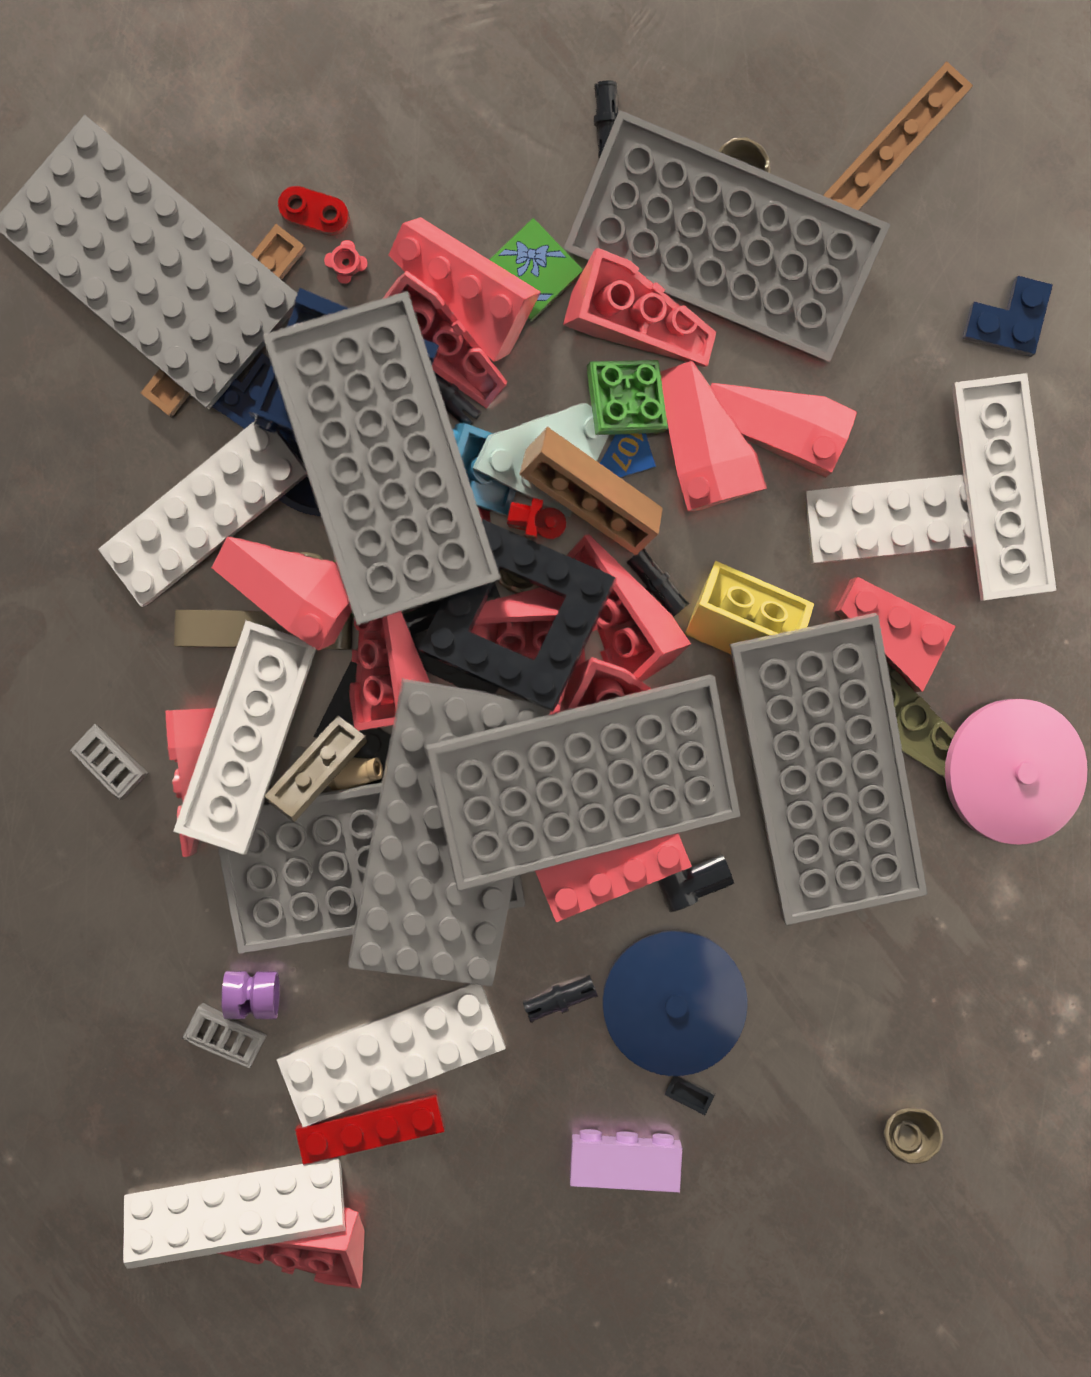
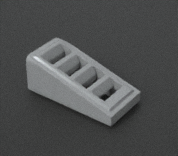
M94 724L70 750L118 800L125 799L148 774L136 760L97 724ZM97 737L101 743L88 756L84 750ZM108 748L111 753L98 765L95 759ZM117 757L121 762L108 774L104 770ZM127 768L130 773L118 784L115 779Z
M202 1003L198 1006L182 1039L250 1069L267 1035L236 1019H224L222 1012ZM208 1019L212 1022L205 1035L199 1033V1030L204 1020ZM220 1024L225 1029L217 1042L212 1038ZM234 1030L239 1034L232 1048H229L225 1045ZM245 1037L252 1038L245 1055L238 1053Z

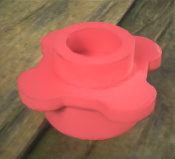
M350 240L341 242L340 246L336 247L332 253L326 254L324 258L325 265L335 271L337 280L342 284L350 283L353 275L358 271H365L368 266L367 259L358 254L355 250V244ZM344 259L349 260L348 265L343 264Z

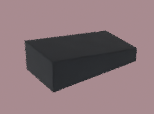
M673 1076L665 1096L705 1116L715 1093L680 1076Z

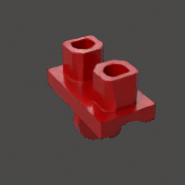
M532 498L531 506L511 502L507 525L510 529L525 531V537H529L532 541L536 542L538 534L545 539L560 537L566 529V518L559 509L554 507L543 509L544 500Z

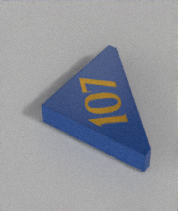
M646 433L615 434L600 462L601 465L620 478L656 468Z

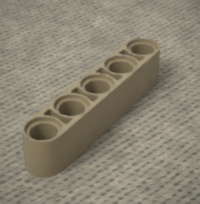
M175 610V647L237 648L246 620L292 636L295 635L288 632L264 611ZM351 613L335 643L323 649L352 650Z

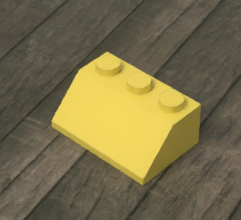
M715 561L693 610L685 635L732 655L730 644L807 628L814 603Z

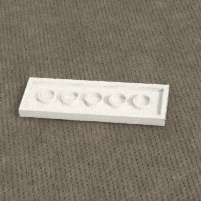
M1024 373L955 382L952 384L980 601L1057 591L1028 375Z
M254 421L98 549L141 607L150 604L223 545L227 537H233L308 476L305 465L278 429L275 433H270L255 426Z
M964 475L804 492L812 564L973 547Z
M246 620L174 832L243 855L247 854L265 801L264 796L268 792L316 651L314 647L298 637Z
M469 983L281 1056L277 1059V1062L304 1128L504 1050L506 1045L483 986Z
M333 1158L304 1165L299 1164L124 1195L123 1263L127 1269L346 1231L339 1158Z

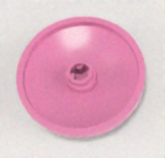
M1006 699L990 703L978 709L959 727L947 752L945 782L954 809L972 830L988 839L1001 843L1030 844L1055 834L1075 814L1086 788L1087 759L1083 744L1076 730L1058 711L1037 701Z

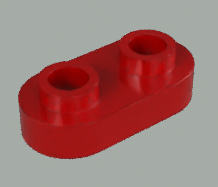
M291 186L286 188L278 199V209L282 217L292 225L328 236H336L343 233L349 225L350 215L345 203L336 197L301 186ZM293 199L302 200L301 207L298 209L290 208V202ZM329 209L337 212L336 217L332 220L324 218V213Z

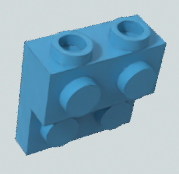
M466 423L455 424L452 430L477 506L503 516H508L516 491L473 469L488 435L493 433Z

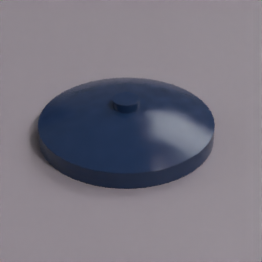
M664 930L651 933L633 942L613 963L603 990L604 1019L615 1045L634 1064L659 1075H691L706 1070L718 1063L731 1051L738 1041L747 1016V991L741 972L735 962L714 941L690 931Z

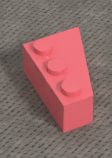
M859 577L850 580L834 611L842 620L876 613L879 616L886 661L905 679V682L915 692L924 691L956 627Z

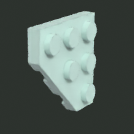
M581 403L563 411L528 421L508 430L488 435L473 469L530 499L544 500V506L559 509L565 517H570L572 511L519 475L526 449L548 426L597 461L609 436L595 435L592 406L587 403Z

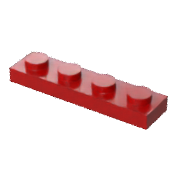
M434 1094L325 1119L304 1128L300 1125L295 1128L304 1165L445 1132V1126L438 1096Z

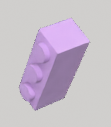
M591 1129L581 1130L580 1134H572L570 1186L680 1193L682 1146L680 1140H674L673 1135L653 1134L652 1139L638 1138V1134L634 1132L622 1131L617 1132L615 1137L602 1136L601 1131Z

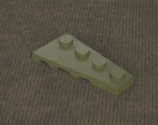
M887 663L902 752L945 779L947 752L955 731Z

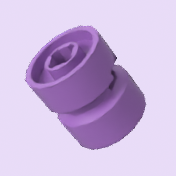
M247 971L225 972L222 985V1013L224 1019H245L248 1014H253L255 1019H277L280 999L278 972L257 971L254 977H250Z

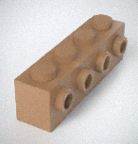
M548 426L526 449L519 473L520 476L634 555H637L659 534L663 510L660 505Z

